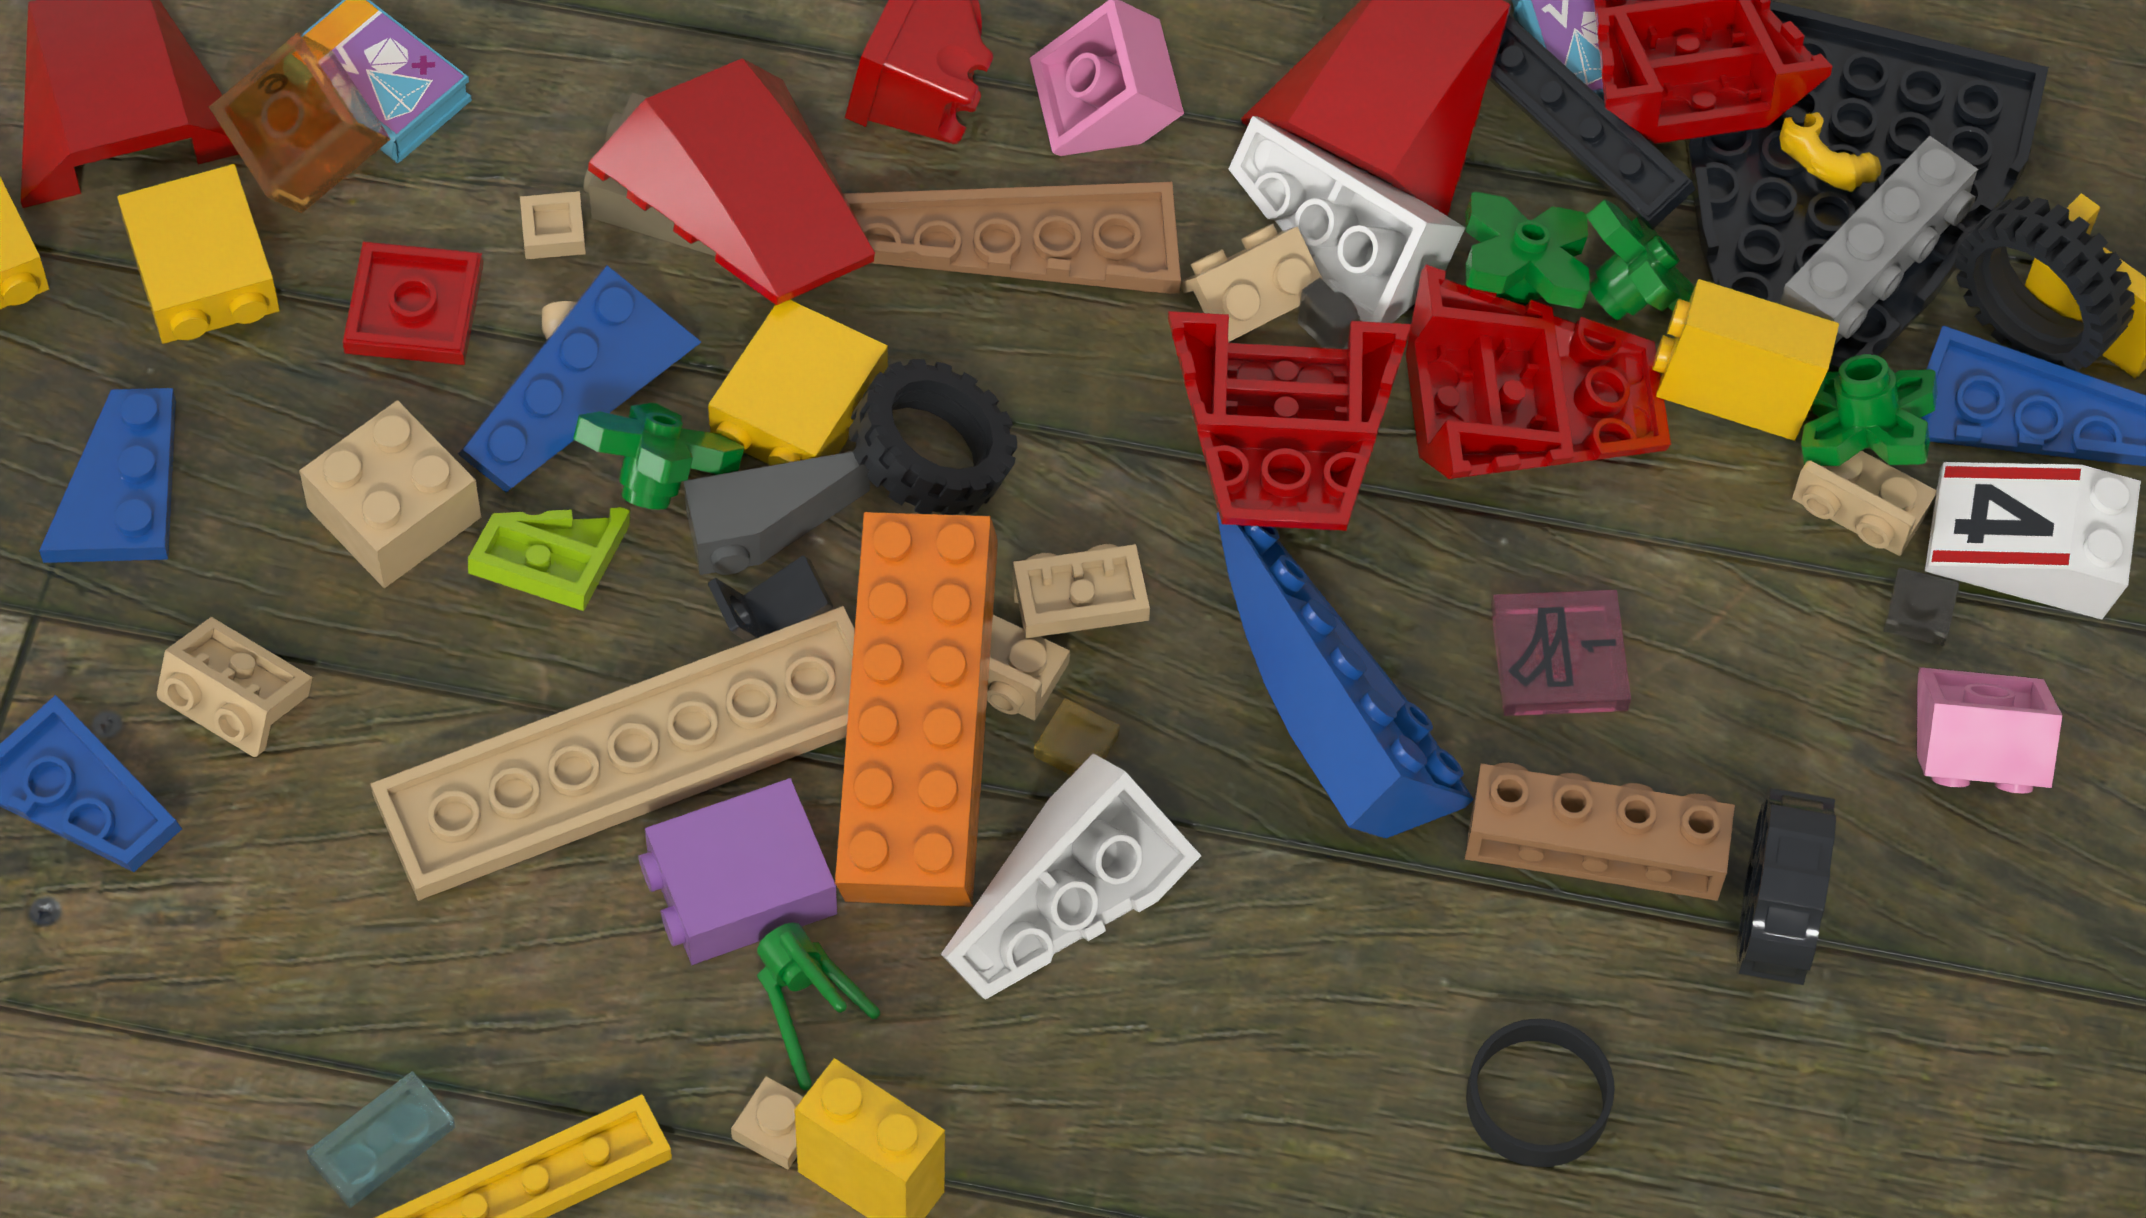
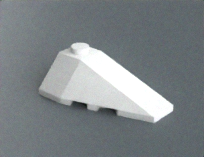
M1252 116L1229 167V171L1267 219L1275 220L1282 231L1298 227L1328 290L1326 295L1334 304L1363 322L1393 323L1414 305L1422 269L1425 265H1429L1445 271L1466 228L1423 201L1260 117Z
M1093 753L1049 798L941 955L986 1000L1051 963L1055 953L1082 938L1090 941L1106 931V924L1133 909L1141 912L1158 902L1201 855L1126 771Z

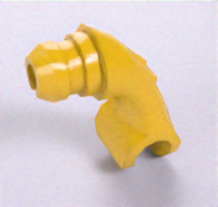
M1820 113L1806 114L1804 127L1795 124L1792 117L1785 118L1779 136L1781 149L1818 179L1836 188L1853 192L1862 183L1875 182L1881 175V163L1877 156L1869 152L1863 153L1860 156L1855 154L1849 155L1846 152L1836 153L1822 143L1819 135L1823 125V117Z

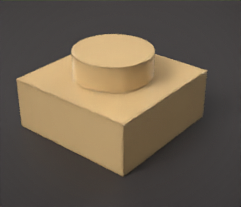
M580 191L520 196L526 260L586 254Z
M765 1076L732 1126V1139L789 1170L797 1157L794 1109L803 1099V1096Z

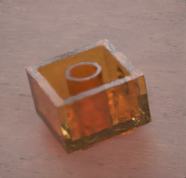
M299 32L209 106L267 198L299 213L307 210L391 140L334 52Z

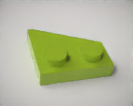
M622 507L610 508V518L573 519L572 510L546 511L539 515H529L524 512L493 513L468 556V574L584 611L630 526V510Z

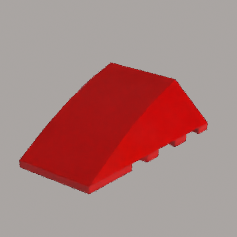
M34 0L28 2L21 178L22 208L81 194L74 167L188 138L191 139L198 165L256 150L253 140L160 0Z
M1361 0L1241 118V121L1248 126L1252 116L1260 117L1391 183L1392 186L1423 201L1449 217L1457 182L1461 178L1473 129L1478 121L1482 107V98L1487 81L1491 77L1511 5L1503 0Z
M1594 0L1605 108L1654 144L1768 127L1827 79L1832 72L1833 66L1821 53L1813 56L1805 48L1802 32L1791 21L1782 23L1770 10L1771 0Z
M743 58L644 99L589 161L588 171L602 181L607 180L609 177L614 179L627 189L626 198L644 211L653 207L674 222L673 232L690 244L700 241L716 252L715 262L775 305H779L874 262L875 252L784 81Z
M1425 265L1422 269L1406 349V361L1419 458L1448 479L1661 452L1666 451L1670 447L1671 440L1664 399L1656 397L1661 377L1660 372L1652 370L1657 353L1654 341L1580 317L1577 323L1554 316L1551 306L1530 300L1524 306L1497 297L1496 293L1471 289L1465 285L1445 279L1446 271L1429 265Z
M1168 311V322L1221 523L1225 525L1347 531L1407 344L1411 324L1351 321L1347 349L1228 343L1229 314Z

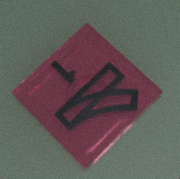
M1617 590L1493 595L1491 611L1504 716L1628 711L1631 693Z

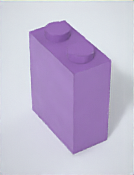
M791 778L645 828L647 853L639 855L642 873L651 892L659 889L662 890L668 907L660 910L667 936L673 947L683 943L691 965L759 942L768 933L781 925L794 922L805 926L837 914L836 884Z

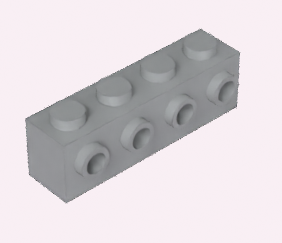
M1929 136L1785 284L1780 305L1839 323L1835 344L1842 337L1846 339L1851 337L1860 327L1868 310L1878 299L1886 300L1899 285L1904 272L1915 261L1921 263L1930 254L1937 244L1940 234L1950 224L1953 226L1959 224L1967 215L1976 198L1970 192L1978 169Z

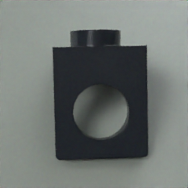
M805 556L799 557L745 595L717 578L708 582V586L730 631L747 642L823 614L833 608V604L811 560Z

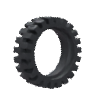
M2028 196L2017 197L2014 201L2010 198L2003 201L1987 214L1971 230L1957 249L1959 255L1955 258V267L1961 271L1956 277L1959 287L1968 289L1963 295L1968 307H1979L1980 311L1975 315L1976 319L1982 326L1989 323L1993 325L1995 330L1991 336L2000 344L2005 339H2008L2011 342L2010 349L2022 353L2028 352L2030 356L2079 371L2083 366L2086 368L2098 359L2128 327V323L2132 320L2134 311L2130 308L2134 305L2135 298L2133 292L2126 290L2132 284L2128 273L2116 271L2122 264L2121 259L2116 252L2106 254L2103 250L2108 243L2107 240L2100 233L2091 237L2086 232L2090 224L2080 216L2073 222L2070 221L2069 209L2058 204L2050 210L2049 202L2046 199L2037 197L2031 202ZM2006 247L2026 252L2047 265L2069 288L2080 307L2083 322L2061 316L2042 304L2020 281L2010 264Z

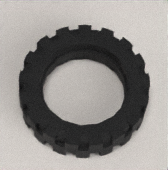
M910 359L905 366L899 361L889 365L884 373L880 372L876 375L852 412L851 419L854 421L849 427V439L856 442V448L853 451L856 461L859 465L865 464L869 470L866 476L877 488L882 485L890 491L888 497L896 503L903 505L904 502L914 505V511L920 514H931L934 511L940 512L941 515H958L961 511H964L966 515L978 511L983 503L987 504L1015 464L1016 458L1012 455L1017 449V437L1010 434V428L1013 425L1007 411L1001 412L996 406L999 402L996 396L989 389L983 392L976 386L978 380L964 372L961 376L952 372V366L945 363L936 362L932 366L926 365L925 359ZM913 408L928 411L947 421L963 436L972 452L974 466L962 469L944 467L920 456L901 437L894 424L892 410Z

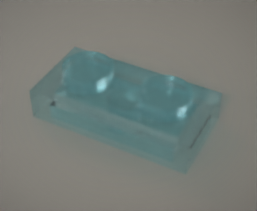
M411 1071L306 1152L309 1162L346 1205L351 1208L455 1128V1122L449 1111L417 1075Z

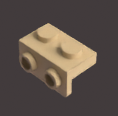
M1270 224L1243 237L1241 240L1245 247L1244 250L1227 258L1224 250L1221 249L1190 264L1195 274L1182 280L1180 287L1183 293L1194 291L1204 313L1229 314L1228 342L1328 292L1298 227L1277 232L1274 224Z

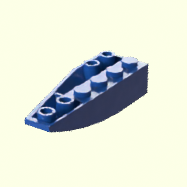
M1218 512L1217 519L1229 579L1243 629L1263 682L1290 736L1348 827L1382 838H1389L1466 808L1474 799L1460 779L1464 774L1456 759L1447 751L1441 749L1430 733L1433 725L1428 716L1419 707L1408 702L1303 569L1280 543L1277 529L1275 527L1225 525L1221 523Z

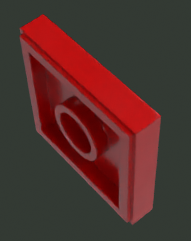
M363 241L343 337L344 353L465 365L484 265L482 253Z

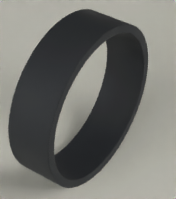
M1551 1019L1521 1020L1497 1030L1483 1043L1477 1052L1467 1085V1109L1478 1135L1499 1155L1526 1166H1558L1584 1155L1601 1137L1613 1105L1614 1077L1610 1064L1602 1050L1582 1031L1569 1024ZM1541 1041L1559 1045L1576 1054L1594 1073L1602 1094V1113L1588 1131L1571 1141L1555 1145H1538L1521 1141L1504 1132L1486 1113L1479 1097L1477 1085L1478 1074L1482 1067L1498 1051L1516 1043Z

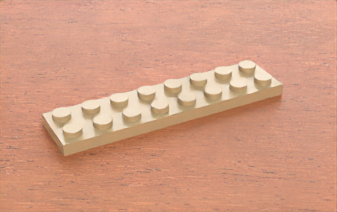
M844 606L370 783L375 802L417 900H422L845 738L847 735L855 629Z

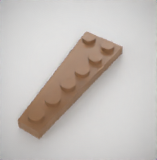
M1172 182L844 194L875 252L874 262H872L874 264L1139 290L1142 292L1180 293L1181 275Z

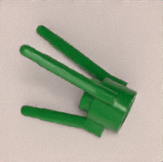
M791 922L775 928L761 940L757 947V954L766 967L757 974V978L768 993L799 1087L803 1091H807L812 1087V1081L782 987L787 986L790 991L795 992L814 984L835 1011L842 1013L846 1010L847 1004L829 981L830 979L869 1018L877 1019L880 1016V1010L828 957L819 942L812 943L799 923Z

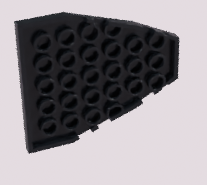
M1771 0L1770 10L1782 23L1791 21L1804 35L1803 45L1813 56L1821 53L1833 66L1832 72L1827 79L1768 127L1686 139L1691 178L1696 189L1693 193L1699 239L1712 283L1780 304L1785 284L1929 136L1978 169L1970 192L1976 198L1963 220L1956 226L1950 224L1940 234L1939 240L1930 254L1921 263L1915 261L1904 272L1903 278L1894 292L1886 300L1878 299L1874 303L1856 332L1847 339L1842 337L1834 345L1827 372H1838L1842 363L1851 357L1863 354L1879 356L1935 299L1956 269L1955 258L1959 255L1957 249L1960 243L1987 214L2005 200L2020 179L2028 162L2049 67ZM1820 113L1823 117V125L1819 135L1822 143L1836 153L1846 152L1849 155L1855 154L1860 156L1863 153L1869 152L1877 156L1881 163V175L1875 182L1862 183L1853 192L1836 188L1818 179L1781 149L1779 136L1785 118L1792 117L1795 124L1804 127L1806 114Z

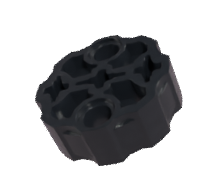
M1773 787L1767 788L1765 800L1761 804L1743 891L1736 947L1737 974L1804 985L1816 951L1830 880V867L1836 830L1834 798Z

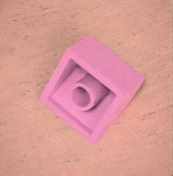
M1108 0L1030 57L1052 153L1058 156L1142 144L1184 114L1160 19L1123 1Z
M1919 667L1917 685V758L1925 776H1930L1933 782L1948 787H1967L1970 785V780L1993 782L1998 789L2011 793H2030L2033 791V786L2052 788L2062 713L2044 679Z

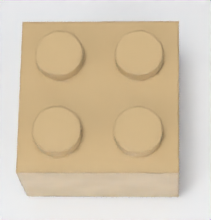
M398 400L299 470L307 508L384 589L482 518L476 480Z

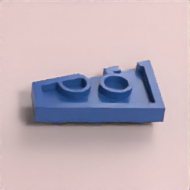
M173 388L115 389L110 391L39 550L43 563L168 559L176 399Z
M56 695L0 743V807L132 872L141 867L182 830V827Z

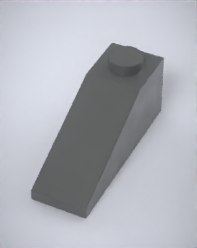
M852 451L684 481L686 513L699 574L704 575L716 572L722 575L739 573L749 566L764 563L869 492L870 480L866 476L869 470L865 464H858Z

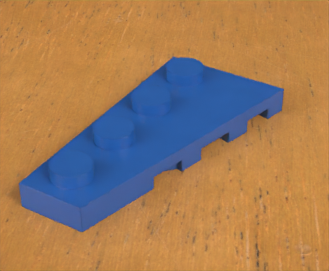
M607 265L586 289L458 455L504 492H507L574 441L573 437L580 414L598 411L612 412L694 349L701 341Z
M1942 326L1927 369L1936 372L1938 394L1935 411L1921 417V419L1928 422L1930 442L2146 466V395Z

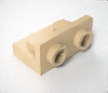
M1860 451L1840 466H1820L1812 461H1807L1800 472L1792 499L1802 504L1814 516L1821 519H1830L1857 533L1870 546L1885 548L1901 556L1934 504L1937 490Z
M1103 544L1085 552L1064 555L1040 553L1026 560L1013 562L1012 592L1014 602L1019 603L1025 638L1149 621L1150 606L1136 544L1120 547L1112 544Z
M993 615L987 701L1003 713L1011 715L1019 713L1035 721L1069 664L1070 650L1040 636L1025 638L1023 628Z
M210 617L165 650L157 697L163 703L249 755L257 757L266 749L271 725L309 696L313 677L215 618Z

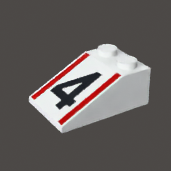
M1944 462L1939 471L1925 572L2102 620L2128 586L2141 481L2085 465Z

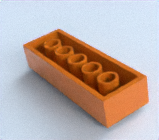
M864 512L835 884L845 902L973 907L998 539L991 516Z

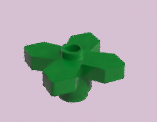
M1472 192L1465 211V232L1480 243L1472 245L1466 261L1467 287L1496 293L1497 297L1524 306L1530 300L1536 301L1542 296L1551 304L1577 309L1583 308L1590 290L1589 267L1574 256L1582 254L1588 238L1586 214L1580 211L1552 206L1533 220H1528L1506 197Z
M1605 199L1586 214V217L1603 241L1616 252L1595 270L1597 277L1590 282L1592 295L1609 315L1616 320H1620L1627 313L1633 316L1636 315L1647 304L1661 311L1667 307L1674 311L1678 299L1689 302L1695 286L1675 267L1680 262L1677 254L1654 229L1651 230L1638 217L1631 221L1618 206Z
M1871 354L1851 357L1842 363L1838 372H1827L1812 403L1813 414L1819 416V418L1804 425L1801 441L1804 465L1807 461H1812L1820 466H1840L1865 448L1873 450L1889 465H1920L1926 463L1930 437L1928 422L1921 419V417L1935 411L1938 394L1936 372L1927 369L1899 370L1894 373L1888 367L1885 359Z
M657 403L631 406L629 418L601 411L580 414L573 437L575 441L597 452L624 456L619 475V482L623 485L622 498L636 506L656 510L669 507L671 497L679 494L681 482L688 480L690 468L718 475L739 471L744 451L743 445L720 434L682 428V415Z

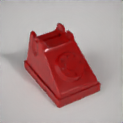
M888 0L861 55L845 118L864 127L871 121L943 142L958 144L967 127L957 121L956 113L959 111L974 112L981 99V93L979 92L978 85L973 82L974 71L983 70L987 72L993 61V53L983 44L981 39L982 18L979 0Z

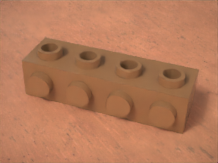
M1514 763L1480 765L1473 798L1465 860L1718 901L1727 874L1735 805L1718 802L1715 798L1704 794L1678 796L1655 792L1652 788L1637 783L1617 786L1592 782L1586 776L1576 773H1564L1555 776L1531 772L1525 767Z

